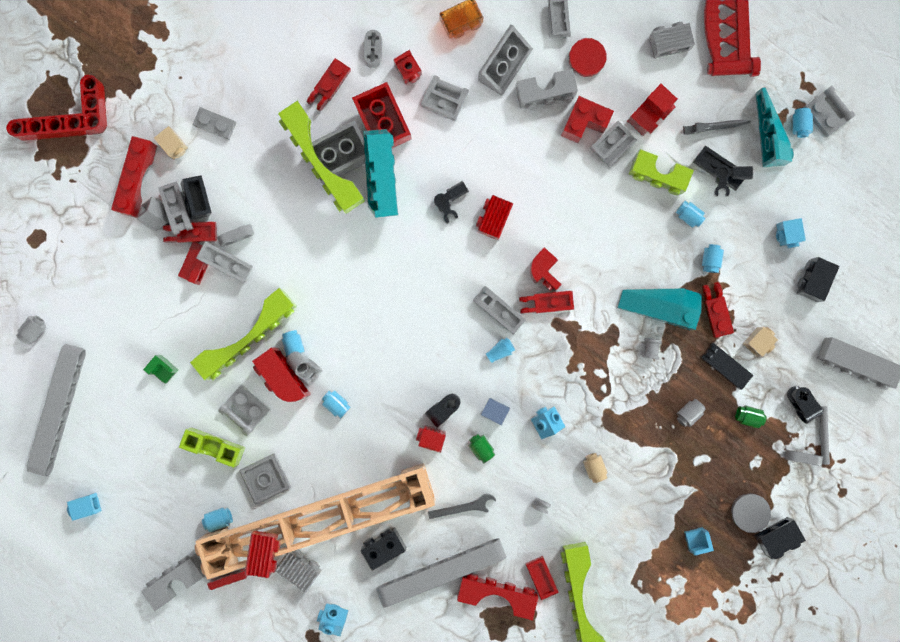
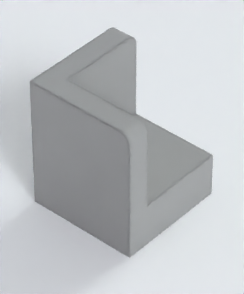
M151 197L141 205L137 220L157 231L168 222L164 204Z

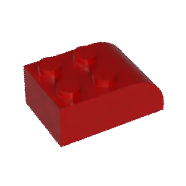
M387 82L352 97L366 131L386 129L390 135H393L394 146L392 148L412 140L408 126Z
M271 347L252 361L254 363V371L265 379L264 385L270 392L273 391L279 399L286 402H295L311 395L299 376L287 365L286 357L279 348Z

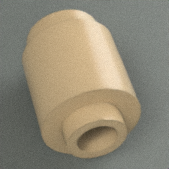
M596 453L585 456L586 460L583 463L589 479H592L593 483L607 479L606 474L608 472L602 456Z

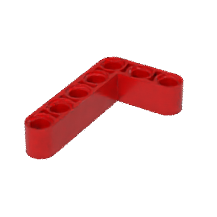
M84 75L80 80L82 113L13 119L8 122L6 130L9 135L22 141L101 134L107 128L104 85L94 76ZM95 82V86L89 89L90 85ZM96 101L95 107L91 108V104ZM98 120L97 125L93 127V122ZM79 122L78 127L74 128V124ZM59 123V128L55 130V126ZM40 125V130L36 132L37 126ZM21 127V131L17 133L18 128Z

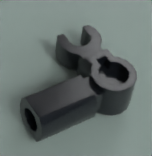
M720 165L714 172L715 183H717V187L714 190L715 197H718L720 189L725 190V197L729 196L730 189L727 186L729 177L732 180H752L753 166H732V169H729L726 165Z
M463 181L447 189V193H439L434 198V204L440 212L443 211V218L447 224L449 223L447 219L448 214H453L455 218H458L456 211L450 209L451 204L449 200L453 202L469 192Z

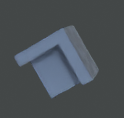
M489 398L480 414L502 426L510 407Z

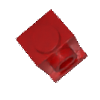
M410 49L393 59L394 66L405 84L409 82L414 83L420 79L422 70ZM408 65L412 66L411 69H406L405 67Z

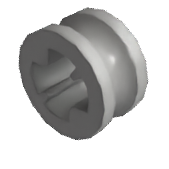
M535 498L536 503L532 504V507L544 514H548L547 509L551 505L539 498Z

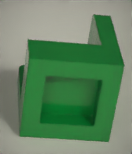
M155 355L143 370L148 375H155L166 384L179 369L162 355Z

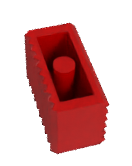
M492 195L491 199L487 198L483 209L486 210L483 217L479 216L476 223L478 233L499 241L514 203Z
M427 425L424 428H419L416 441H419L418 446L441 453L446 431L438 430V428L435 429L434 427L431 428V426L427 427Z
M253 531L251 533L245 575L269 578L272 573H275L277 561L274 560L275 552L278 553L280 548V540H277L278 534Z

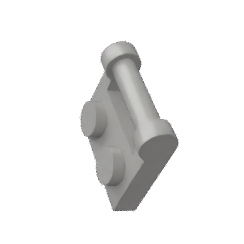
M434 75L421 103V107L456 121L467 98L469 89H461L440 80V77ZM436 86L460 96L457 100L436 91Z
M830 86L803 107L811 109L814 123L826 137L855 116V113L853 111L850 112L834 92L835 88L833 86ZM828 96L844 117L840 119L824 98Z
M240 385L218 411L222 415L225 414L243 430L242 433L248 436L269 413L270 409L243 385ZM232 405L236 406L252 422L249 425L245 423L230 407Z

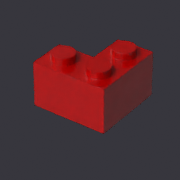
M660 83L629 117L627 122L642 136L647 132L651 134L658 127L656 122L660 118L664 120L676 108L674 103L678 98Z
M578 96L561 136L579 143L586 127L603 134L614 111Z

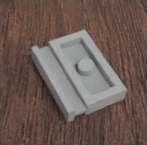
M617 121L590 149L608 167H611L637 139Z

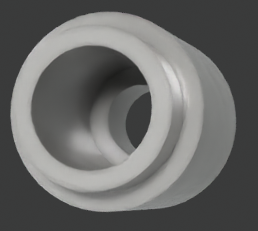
M37 315L29 316L17 330L16 337L25 344L34 342L46 328L45 321Z
M697 399L689 401L676 413L678 416L677 421L684 427H691L704 415L703 412L706 409Z

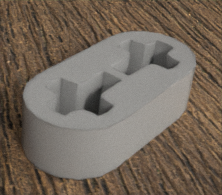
M370 30L365 35L364 60L370 68L378 67L382 60V36L377 30ZM372 36H376V39H378L375 40V46H372L371 40H369L372 39ZM372 51H374L375 57L378 58L374 59V62H370L369 59Z
M244 225L219 235L217 239L220 247H224L253 236L254 231L251 225Z
M786 450L784 459L822 466L823 456Z

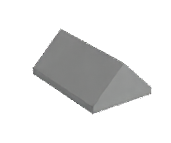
M510 24L478 73V81L500 95L504 94L533 50L513 25Z

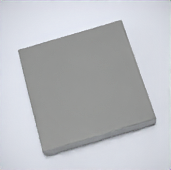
M275 453L239 470L255 505L291 488Z

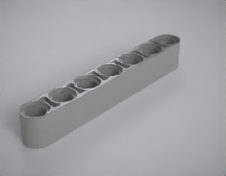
M64 344L60 350L28 460L27 472L48 477L53 470L86 356V350L83 348Z
M496 538L378 586L376 591L383 608L389 607L500 562L506 558V554L500 539Z

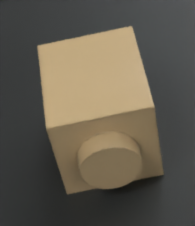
M169 126L154 137L156 142L172 159L180 158L185 154V150L188 149L178 134Z

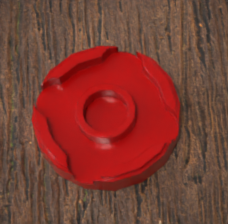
M593 38L578 40L572 46L569 53L571 69L583 77H592L598 74L603 69L607 60L604 46Z

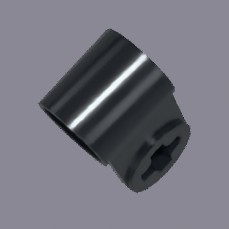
M793 386L788 390L787 397L796 410L798 417L805 424L823 414L822 407L808 388Z
M453 393L448 394L425 412V415L436 428L458 410L461 403L459 396ZM448 398L451 400L456 399V407L452 405L449 407L447 405L449 402Z

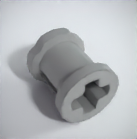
M645 338V350L641 357L659 360L658 350L659 344H662V341Z

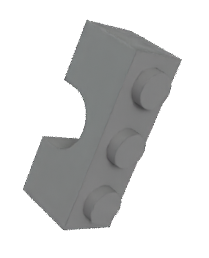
M573 69L555 72L552 77L553 87L549 90L541 89L537 85L536 77L517 81L515 87L520 108L533 109L538 104L551 105L556 100L569 101L573 99L578 92Z
M196 554L192 557L187 555L178 561L179 566L175 569L172 566L162 572L163 577L159 580L155 577L146 583L147 588L142 593L154 611L176 596L172 588L173 580H180L188 589L206 576L201 571V561Z

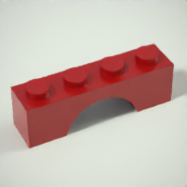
M135 136L131 137L112 204V211L134 218L138 217L142 204V179L147 168L153 164L158 147L152 141Z
M474 573L461 577L457 593L458 602L476 606L484 597L498 595L505 598L511 604L514 616L533 620L538 602V595L534 589L529 587L517 588L515 584L509 582L504 584L497 583L496 579L486 577L485 580L478 578V575Z

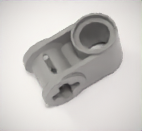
M298 351L291 353L286 359L287 365L293 372L309 385L312 383L311 380L315 375L323 371L314 361Z

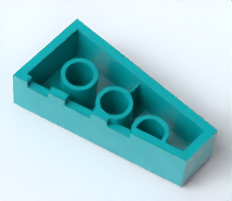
M386 129L363 131L368 208L375 218L397 216L398 206L394 174L395 159L392 154V147L394 146L393 135H390Z

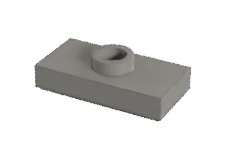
M548 0L551 39L570 37L568 0Z

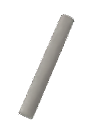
M821 406L823 409V414L820 415L822 464L829 465L827 406Z

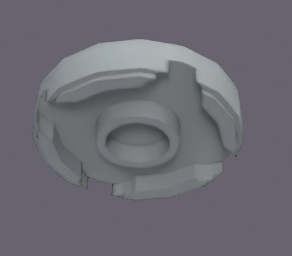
M749 493L739 496L731 507L733 522L738 528L746 532L756 533L763 530L771 518L769 504L764 498L756 494Z

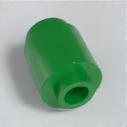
M746 405L739 406L735 414V420L739 421L740 424L758 429L765 425L767 419L764 410Z
M476 434L469 439L470 444L468 447L483 464L495 456L494 448L484 434L481 436Z

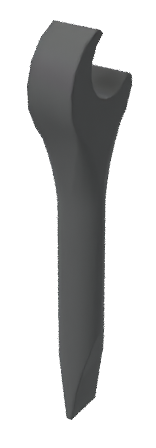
M751 120L695 123L692 126H683L684 135H691L710 130L735 128L748 124Z
M483 494L470 503L428 511L429 519L472 510L489 512L485 504L488 500L496 502V498L491 494Z

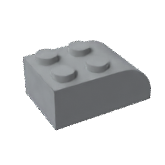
M355 120L312 142L319 161L324 167L339 177L365 164L364 139ZM319 178L321 183L324 185L325 183L322 180V178Z

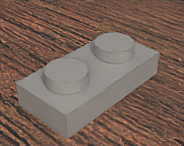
M200 107L193 125L230 140L236 122Z

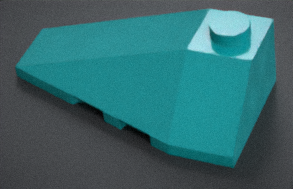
M766 87L755 93L763 167L785 166L792 162L794 151L791 148L788 136Z

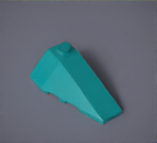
M684 288L622 290L617 308L683 329L696 330L701 314L702 294Z

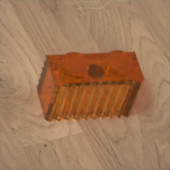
M465 0L439 13L440 22L449 39L453 37L454 39L460 38L465 34V31L469 29L474 31L480 28L484 19L475 0Z

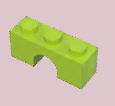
M641 149L636 153L629 171V175H632L633 179L641 182L643 180L650 182V185L655 188L663 187L668 189V192L673 195L686 192L694 172L693 169L676 163L671 167L669 174H661L656 169L657 155Z
M193 427L185 429L179 445L181 449L195 454L209 455L216 458V462L233 468L239 465L245 450V446Z

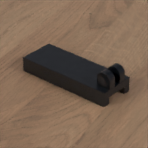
M706 145L693 161V163L714 176L715 170L720 165H726L729 169H732V166H736ZM729 177L727 186L736 191L744 180H732Z
M711 343L704 354L700 356L703 361L739 390H742L754 376L715 343Z

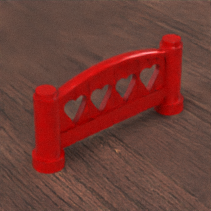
M706 0L704 29L708 50L712 58V63L707 65L708 75L749 74L750 77L759 76L761 59L760 57H751L749 0ZM724 5L735 12L722 20L719 18L720 10L718 7ZM722 23L726 24L736 31L726 38H721L719 35L721 32L719 25ZM725 42L737 50L726 57H722L720 54L722 50L720 43Z

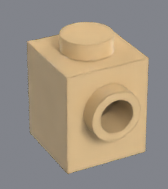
M757 327L742 344L756 357H763L775 348L774 344L778 339L770 328Z

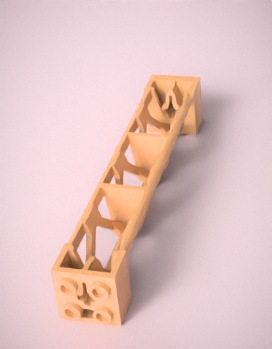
M422 463L402 470L400 475L231 530L225 527L211 533H206L195 541V552L200 556L202 562L201 571L208 580L246 567L247 560L238 562L237 557H247L248 551H243V546L249 545L251 536L240 539V536L278 524L279 527L264 531L266 533L282 534V538L279 539L280 545L286 542L287 547L279 549L278 553L275 552V557L435 506L436 499L425 465ZM394 486L397 487L396 489L357 501V498ZM400 496V500L380 512H360V508ZM410 499V507L392 512ZM336 505L338 506V508L331 509L301 520L298 519L299 517L319 510H323ZM341 515L340 520L321 531H302L301 527ZM354 518H370V520L353 525ZM347 523L348 527L331 532L342 524ZM295 538H310L309 540L293 544Z

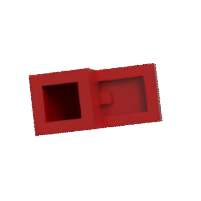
M545 247L532 260L530 276L535 284L542 279V284L549 291L552 289L556 291L562 284L548 271L558 259Z

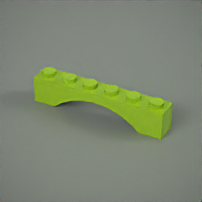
M298 100L279 112L278 115L281 120L278 122L285 131L289 129L292 134L289 138L295 147H301L303 152L300 154L305 162H311L314 166L311 169L317 179L322 178L325 183L322 187L328 196L330 194L334 196L336 200L333 203L339 212L343 210L347 214L364 203V198L352 181L333 174L319 161L311 140V120Z
M278 288L264 300L258 321L245 337L225 348L204 350L190 364L204 380L216 379L221 375L220 371L225 366L229 368L236 362L235 358L241 354L243 356L251 349L250 345L263 340L266 337L264 334L269 329L273 331L280 325L279 321L281 319L290 317L295 312L296 304L283 289Z
M586 542L564 545V552H560L562 563H566L567 571H564L566 583H570L571 590H568L569 601L574 604V609L571 610L573 621H577L578 626L575 629L576 639L580 642H606L603 636L589 623L583 607V586L587 572L591 567L588 545Z

